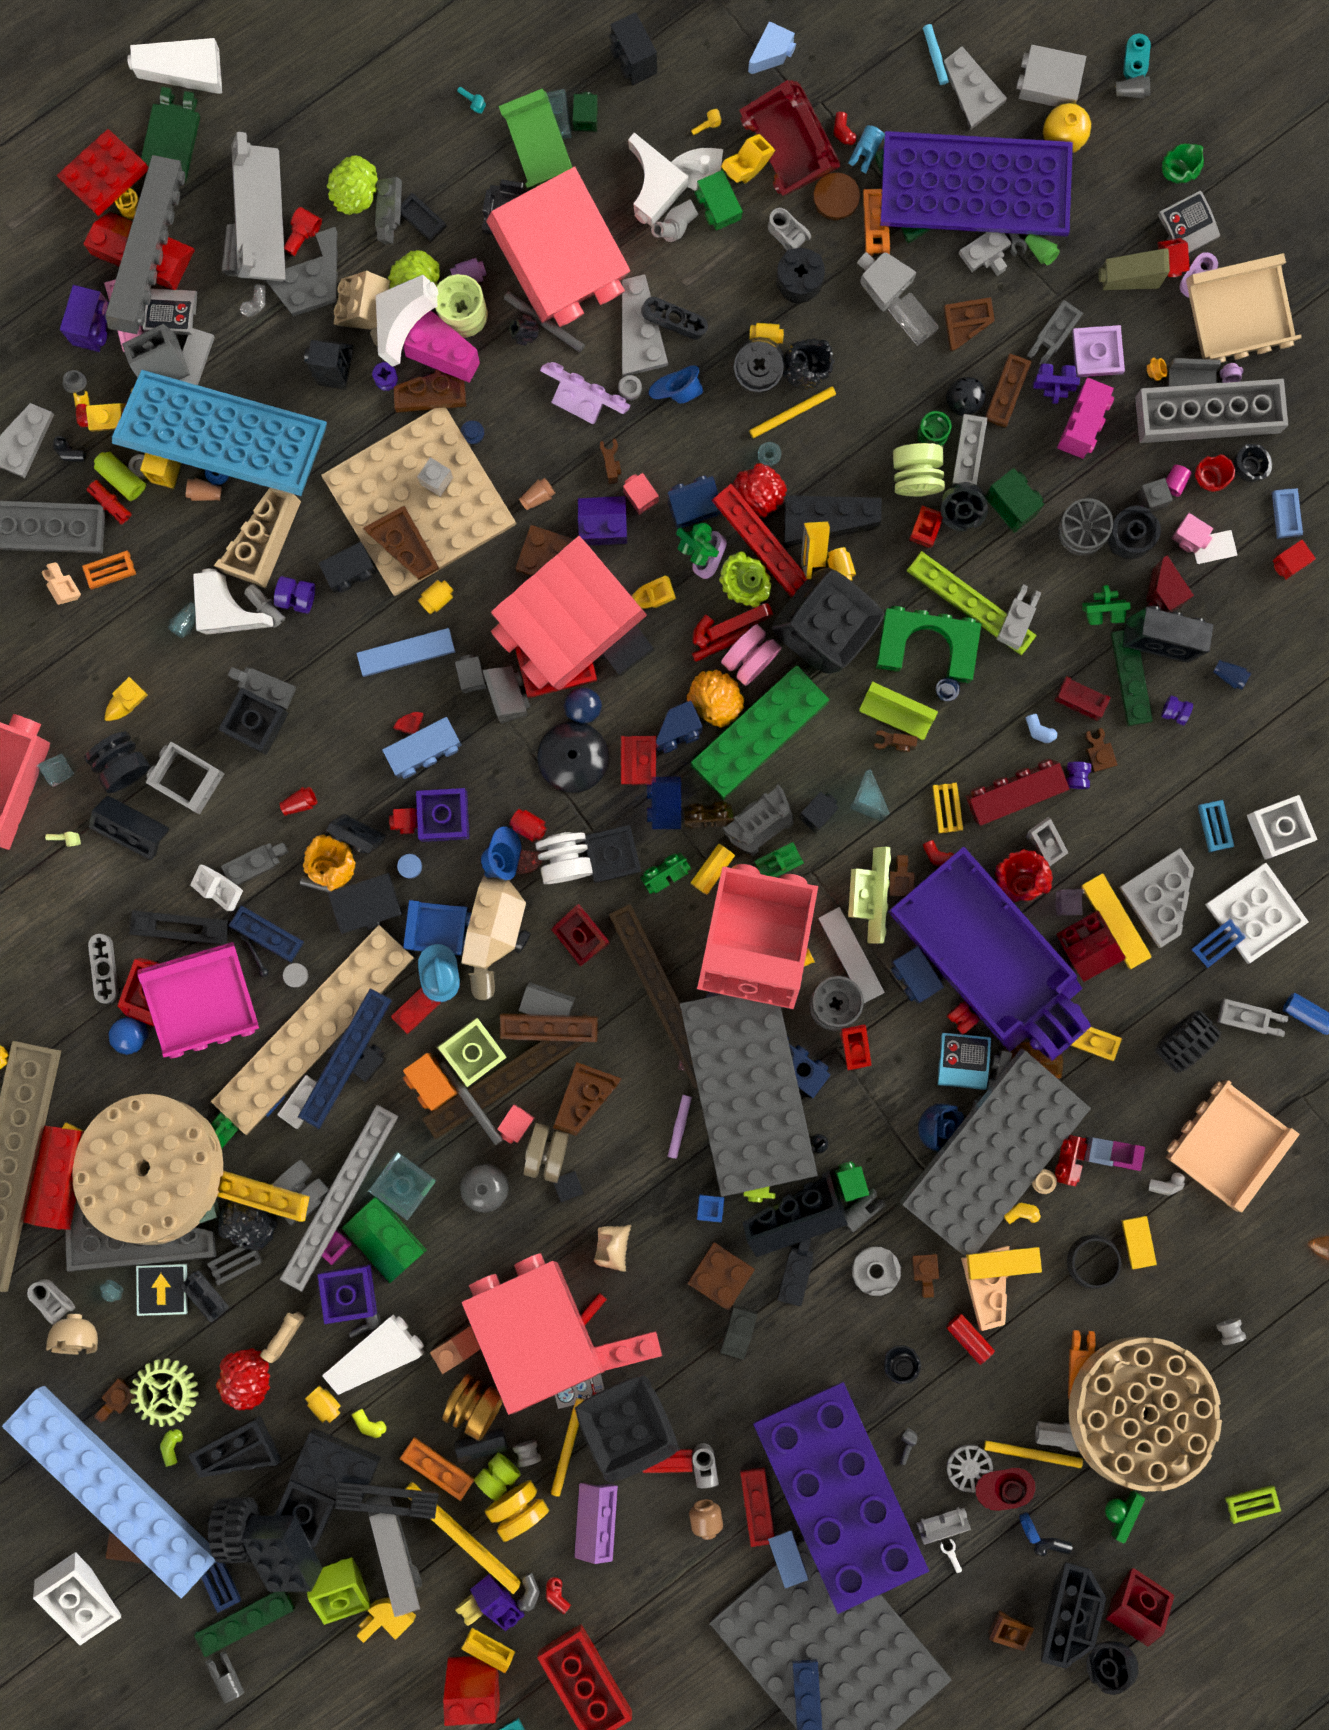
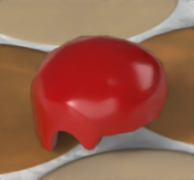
M1222 454L1216 457L1207 456L1197 465L1195 477L1201 488L1210 492H1217L1227 487L1234 479L1235 467L1232 461Z

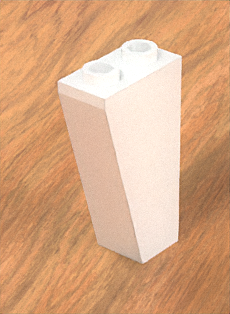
M393 1314L330 1368L323 1377L339 1395L418 1359L424 1353L422 1349L424 1345L416 1335L412 1337L406 1330L408 1328L406 1322L400 1316L396 1318Z

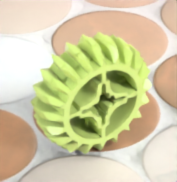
M166 1358L163 1361V1365L157 1359L154 1361V1366L148 1363L145 1365V1370L138 1371L140 1378L133 1380V1384L138 1386V1388H133L130 1392L137 1395V1397L131 1400L133 1404L139 1403L135 1412L144 1411L141 1417L142 1420L150 1416L151 1425L155 1424L158 1419L160 1427L165 1425L166 1420L169 1426L175 1424V1419L181 1422L184 1420V1415L191 1413L189 1407L196 1405V1401L191 1399V1397L198 1396V1392L193 1391L192 1388L196 1387L198 1383L196 1381L190 1383L189 1379L194 1376L193 1372L188 1375L184 1373L188 1366L184 1365L179 1369L178 1360L174 1361L171 1366L170 1359ZM157 1373H167L173 1377L167 1382H163L160 1379L156 1380L152 1376ZM178 1383L181 1384L183 1391L182 1401L176 1392ZM147 1385H149V1389L153 1393L151 1402H149L147 1397ZM170 1385L167 1389L169 1391L167 1394L169 1395L158 1400L162 1396V1391L160 1390ZM161 1403H166L169 1406L173 1405L177 1409L163 1412L156 1408Z

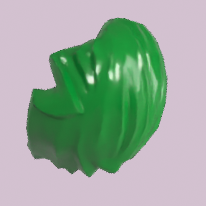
M1185 143L1176 145L1172 151H1168L1162 161L1164 177L1168 181L1177 184L1187 183L1192 179L1195 180L1204 166L1203 146Z

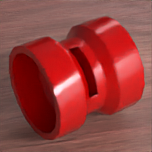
M965 1000L947 1015L951 1022H955L958 1025L957 1029L962 1035L980 1020L976 1013H971L969 1005Z

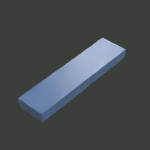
M447 628L358 652L357 657L362 676L366 677L455 653L450 630Z

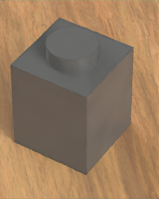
M1165 478L1142 485L1136 492L1141 506L1149 509L1151 512L1166 508L1173 501Z
M465 655L460 657V661L455 662L463 693L487 688L478 656Z

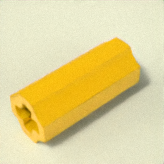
M718 844L693 878L691 884L707 895L720 878L722 867H727L735 855L724 846Z

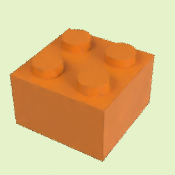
M426 1053L403 1070L406 1074L403 1079L410 1089H416L420 1094L417 1099L423 1108L433 1111L458 1095V1092L440 1069V1064L434 1055Z

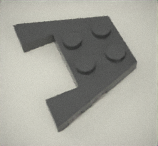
M335 227L315 233L323 255L322 257L286 268L284 281L265 280L292 316L337 302L338 233Z

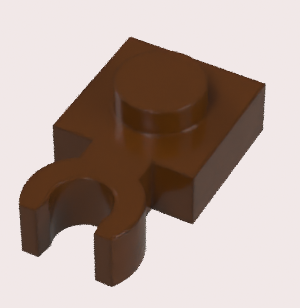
M1102 728L1097 730L1099 734L1098 739L1092 738L1090 731L1085 733L1086 741L1092 745V748L1087 749L1086 752L1089 762L1092 764L1093 773L1117 766L1111 742L1103 743L1105 732Z

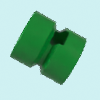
M932 411L926 414L917 432L918 442L936 444L943 447L952 428L949 417L939 411Z

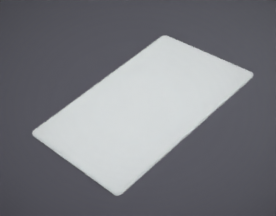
M1232 531L1210 534L1209 536L1212 537V540L1205 549L1200 548L1195 553L1197 564L1237 556Z

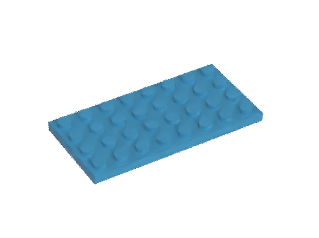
M141 370L112 436V444L302 496L324 436L327 422Z

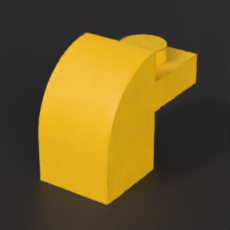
M758 134L747 139L738 154L725 159L721 167L736 183L740 181L747 183L762 170L775 152V149Z
M390 1597L378 1599L368 1609L373 1617L368 1615L358 1625L361 1629L357 1637L364 1643L382 1625L396 1640L414 1622L416 1615L411 1612L394 1617Z

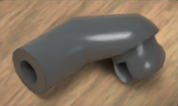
M532 1572L521 1577L526 1591L523 1597L518 1600L517 1606L523 1612L531 1611L535 1607L540 1595Z

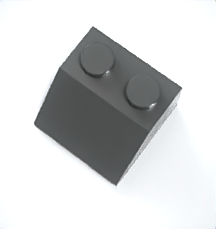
M512 666L483 670L500 723L527 716L526 709L530 708L527 695L521 694L519 686H522L523 682L519 671L514 673Z

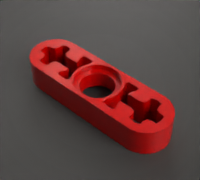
M768 603L763 604L708 629L706 633L710 642L714 643L743 628H749L771 618L774 614Z

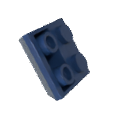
M707 476L698 477L693 480V483L686 486L684 484L675 485L668 492V507L677 530L678 528H685L722 515L720 510L711 501L718 495L713 476L708 478Z
M692 701L668 710L656 740L658 752L663 751L666 754L677 749V745L684 741L686 744H690L700 739L699 735L702 734L703 727Z

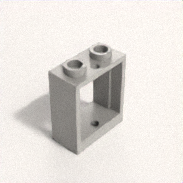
M170 742L169 745H165L162 748L157 765H153L146 775L148 779L145 783L200 814L224 776V773ZM178 753L208 770L190 802L159 784Z

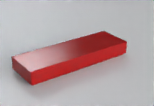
M765 1468L741 1470L751 1547L769 1545L768 1539L774 1537Z

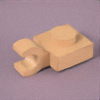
M56 562L47 564L48 570L42 571V575L45 580L49 581L46 585L57 604L78 600L81 593L70 575L63 576Z

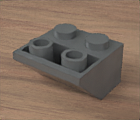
M164 324L122 343L128 363L137 378L141 370L177 380L190 375L176 334Z

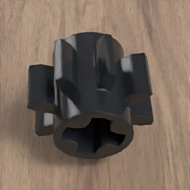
M522 314L521 318L516 317L511 322L509 332L512 339L516 340V344L526 346L527 342L532 343L537 338L539 327L536 321L532 320V316Z

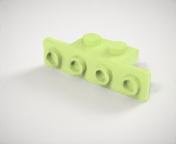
M876 847L873 849L872 871L851 869L848 917L869 919L867 942L871 944L884 943L886 936L888 875L891 863L890 847Z

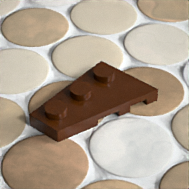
M435 370V373L422 378L419 376L394 386L395 411L408 412L432 410L434 408L467 407L465 381L440 370Z
M405 506L362 528L418 580L440 569Z

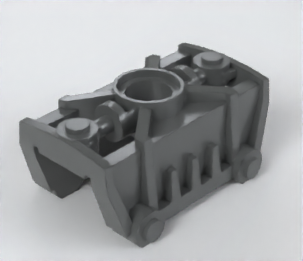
M777 785L768 795L765 793L758 801L750 803L744 808L742 813L734 817L735 820L732 823L723 827V831L733 846L746 854L754 856L759 852V847L782 829H789L794 825L793 815L783 789Z

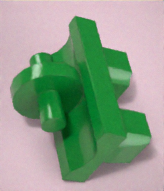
M707 523L694 525L693 531L690 532L678 528L676 535L681 538L677 549L685 555H692L690 561L695 565L705 566L709 556L717 558L719 550L709 542L711 540L712 528Z
M1102 585L1101 592L1093 593L1094 600L1102 599V601L1082 603V610L1086 612L1088 624L1090 625L1103 624L1102 612L1110 611V622L1122 623L1125 622L1126 610H1130V602H1126L1125 599L1110 600L1118 598V591H1110L1108 585Z
M794 842L754 861L760 874L771 877H778L804 864Z

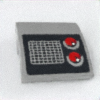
M1201 191L1160 211L1158 214L1159 219L1169 234L1167 240L1182 238L1188 242L1189 253L1220 237L1214 216Z
M150 289L151 301L145 307L144 332L164 324L175 334L192 335L193 315H196L197 291Z

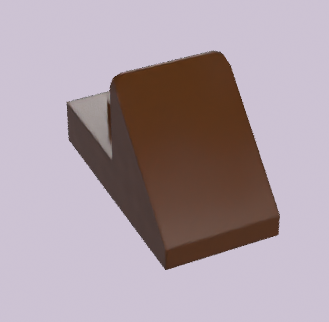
M998 1610L988 1634L989 1639L993 1642L1025 1651L1035 1628L1027 1623L1012 1619Z

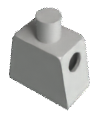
M866 252L857 262L865 270L861 277V285L883 312L915 279L916 272L886 252L877 260Z

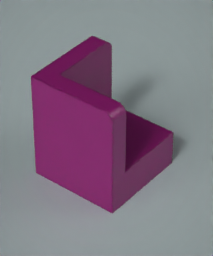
M1113 1141L1110 1161H1113V1166L1141 1171L1145 1147Z
M336 1229L322 1257L333 1265L348 1250L352 1243Z

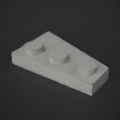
M960 47L944 60L943 64L953 90L956 91L961 110L965 113L968 127L972 130L1002 106L1007 98L963 47Z
M30 403L0 435L1 469L23 478L26 477L54 417L52 412Z

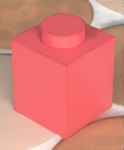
M643 473L639 476L636 474L632 475L624 482L623 492L639 515L659 502L658 494Z
M513 1105L497 1130L502 1132L500 1136L508 1143L512 1144L513 1141L519 1143L535 1117L517 1105Z

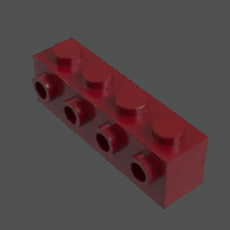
M1045 759L1037 763L1038 767L1030 770L1029 768H1023L1016 771L1015 776L1011 778L1001 777L994 780L991 786L986 788L979 786L970 791L971 794L965 797L975 823L980 826L1070 790L1061 764L1055 760Z

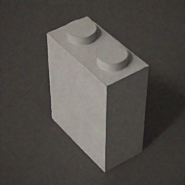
M1031 45L1029 53H1024L1021 67L1025 68L1024 75H1019L1016 89L1020 90L1018 99L1055 107L1066 103L1076 104L1087 56Z

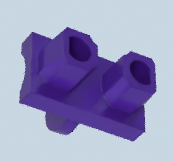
M1041 364L1038 374L1033 381V389H1044L1043 396L1052 397V404H1058L1059 397L1067 398L1068 391H1076L1077 386L1080 384V377H1076L1075 366H1062L1061 376H1053V365Z

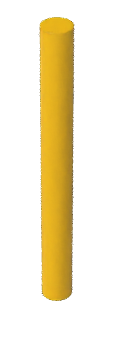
M831 386L749 430L751 437L754 439L835 396L834 388Z
M576 1398L551 1490V1495L560 1496L579 1427L575 1407L584 1401L580 1398Z
M986 1440L984 1442L985 1451L1082 1468L1083 1458Z

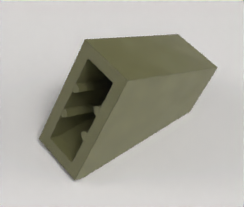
M1160 249L1106 259L1102 268H1099V282H1103V290L1159 289L1170 272L1168 249Z

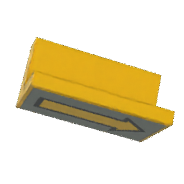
M828 521L804 523L801 565L806 579H811L813 567H826L830 530Z

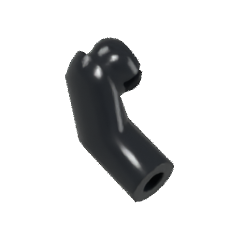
M1040 1538L1041 1541L1034 1543L1036 1545L1034 1553L1040 1556H1046L1048 1549L1064 1554H1070L1072 1551L1071 1542L1058 1538Z

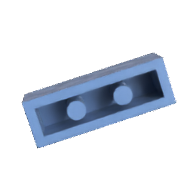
M445 717L383 749V752L397 778L403 777L405 779L416 773L415 769L424 766V768L432 766L437 762V758L444 754L446 757L459 751L458 747L462 745L450 721Z

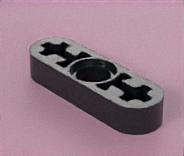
M649 297L641 307V314L646 320L691 339H700L708 329V323L704 317L657 297ZM651 305L655 306V313L650 312ZM663 310H666V312H665V314H664V316H663V318H662V317H661V315L663 314L662 311H663ZM676 313L680 317V323H672L669 319V314ZM686 319H688V321L686 322L687 325L684 327L683 324L685 323ZM694 323L698 324V331L694 330Z

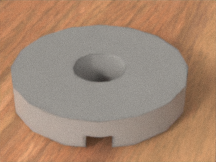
M871 1246L863 1249L855 1257L852 1264V1277L855 1284L863 1292L872 1296H882L891 1292L901 1276V1267L897 1257L890 1250L881 1246ZM874 1264H879L883 1268V1273L878 1278L872 1277L869 1273L870 1267Z

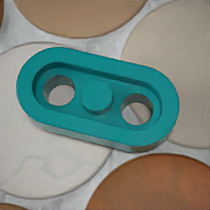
M1144 34L1132 35L1126 44L1123 68L1126 79L1143 74L1145 77L1147 74L1151 43ZM1136 43H1141L1142 47H1138ZM1133 65H1139L1140 69H1135Z

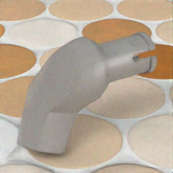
M691 199L672 208L664 222L654 223L651 228L653 236L663 237L668 242L680 239L687 225L699 215Z

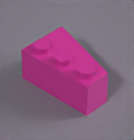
M431 310L414 324L403 344L406 357L469 383L480 364L477 349Z
M1087 377L1057 449L1082 459L1087 452L1092 453L1097 442L1095 439L1097 431H1101L1106 420L1103 418L1105 410L1109 411L1114 401V397L1111 396L1114 388Z

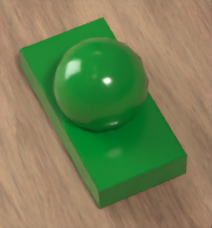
M1131 1490L1126 1502L1121 1499H1112L1105 1508L1108 1520L1116 1523L1111 1535L1123 1544L1126 1543L1145 1501V1498L1134 1490Z

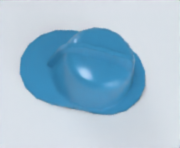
M434 944L422 951L418 959L423 992L429 999L436 1002L450 1000L456 995L460 984L456 957L449 947L442 944Z

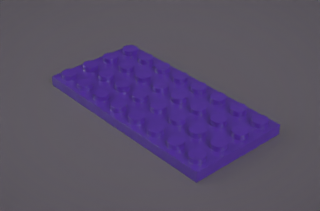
M885 131L880 226L1068 236L1070 231L1073 142Z

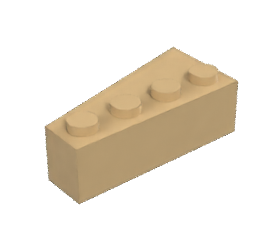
M269 488L253 510L254 514L248 522L245 521L240 528L241 532L234 542H230L226 548V553L221 559H218L214 566L225 574L266 588L301 501L292 493Z

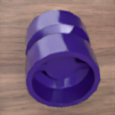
M281 576L275 589L274 606L289 609L292 606L295 611L308 614L314 601L315 584L306 581L296 583L295 579Z

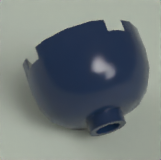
M934 1104L923 1112L918 1122V1132L925 1146L935 1152L941 1150L964 1121V1115L957 1110L958 1107L950 1104Z

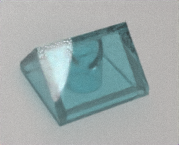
M869 769L861 778L850 809L882 821L888 817L890 812L873 773Z
M397 1151L368 1192L406 1220H409L427 1197L437 1180Z

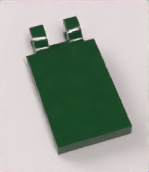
M161 87L160 105L153 104L141 159L148 167L152 155L181 161L182 171H185L186 183L201 117L198 112H195L198 100L194 98V93L184 91L183 106L173 104L175 95L171 94V88Z

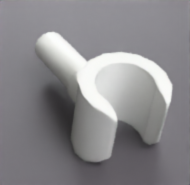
M949 1539L952 1543V1549L949 1551L944 1550L941 1542L940 1548L945 1554H948L956 1573L961 1572L962 1569L954 1552L956 1548L954 1541Z

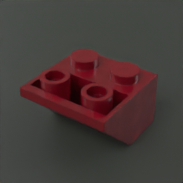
M1099 910L1056 934L1083 982L1126 959Z

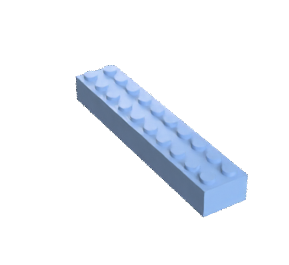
M45 1386L37 1388L3 1424L2 1427L180 1598L184 1597L216 1562L211 1554L209 1542Z

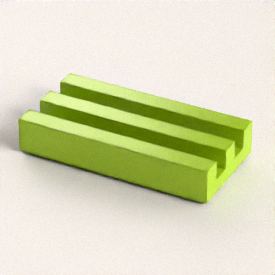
M1273 1485L1225 1497L1233 1524L1281 1512ZM1271 1494L1269 1497L1234 1505L1236 1502ZM1273 1502L1274 1506L1251 1511L1240 1515L1236 1514V1511L1260 1506Z

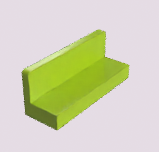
M874 682L871 683L859 709L861 713L909 735L918 737L920 740L925 739L938 711Z

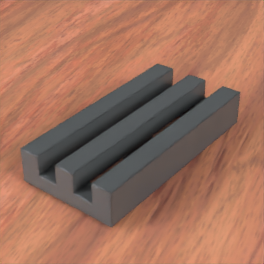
M238 1247L207 1263L208 1267L212 1270L213 1277L215 1276L217 1280V1285L262 1263L263 1261L258 1251L251 1249L252 1252L217 1269L216 1264L245 1249ZM253 1256L255 1257L256 1261L223 1278L221 1277L220 1273Z

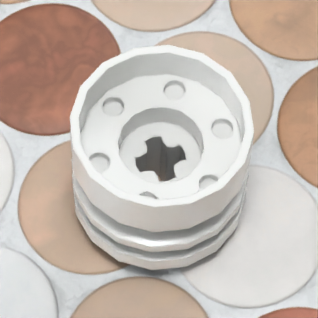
M560 833L535 843L537 850H548L538 855L539 860H550V864L541 868L544 884L571 881L593 874L590 858L578 857L579 853L588 849L587 845H576V843L586 840L584 833Z

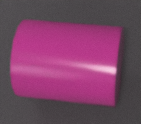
M1173 465L1166 479L1172 496H1181L1191 476L1190 470L1181 465Z

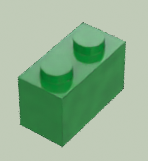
M723 170L697 181V190L694 191L699 204H704L706 209L704 214L709 225L713 224L717 231L741 220L742 209Z
M852 1161L839 1164V1169L834 1170L841 1198L847 1202L868 1196L869 1191L862 1167L854 1164Z

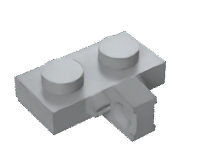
M986 232L961 249L959 255L971 272L984 265L986 268L990 266L998 276L1007 267L1002 259L1004 257L1003 251L1008 249L1012 243L1004 233Z

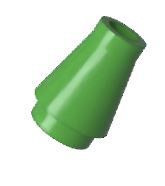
M1029 234L1026 237L1025 242L1041 264L1045 263L1048 266L1059 255L1060 250L1057 249V245L1039 235Z

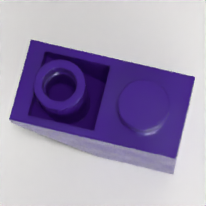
M491 1574L487 1575L470 1589L481 1612L505 1631L516 1625L525 1616L523 1611L519 1610L517 1603L505 1587Z

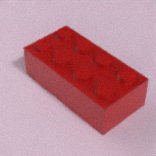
M582 1624L539 1649L537 1658L579 1730H616L632 1720L630 1706Z

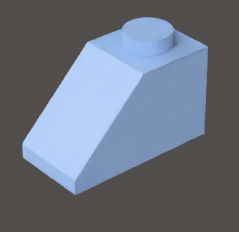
M769 21L749 61L748 72L754 74L783 64L786 57H791L795 50L796 43H793L795 33Z

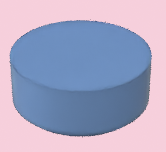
M406 854L399 859L397 868L403 877L412 879L421 873L422 862L417 856Z

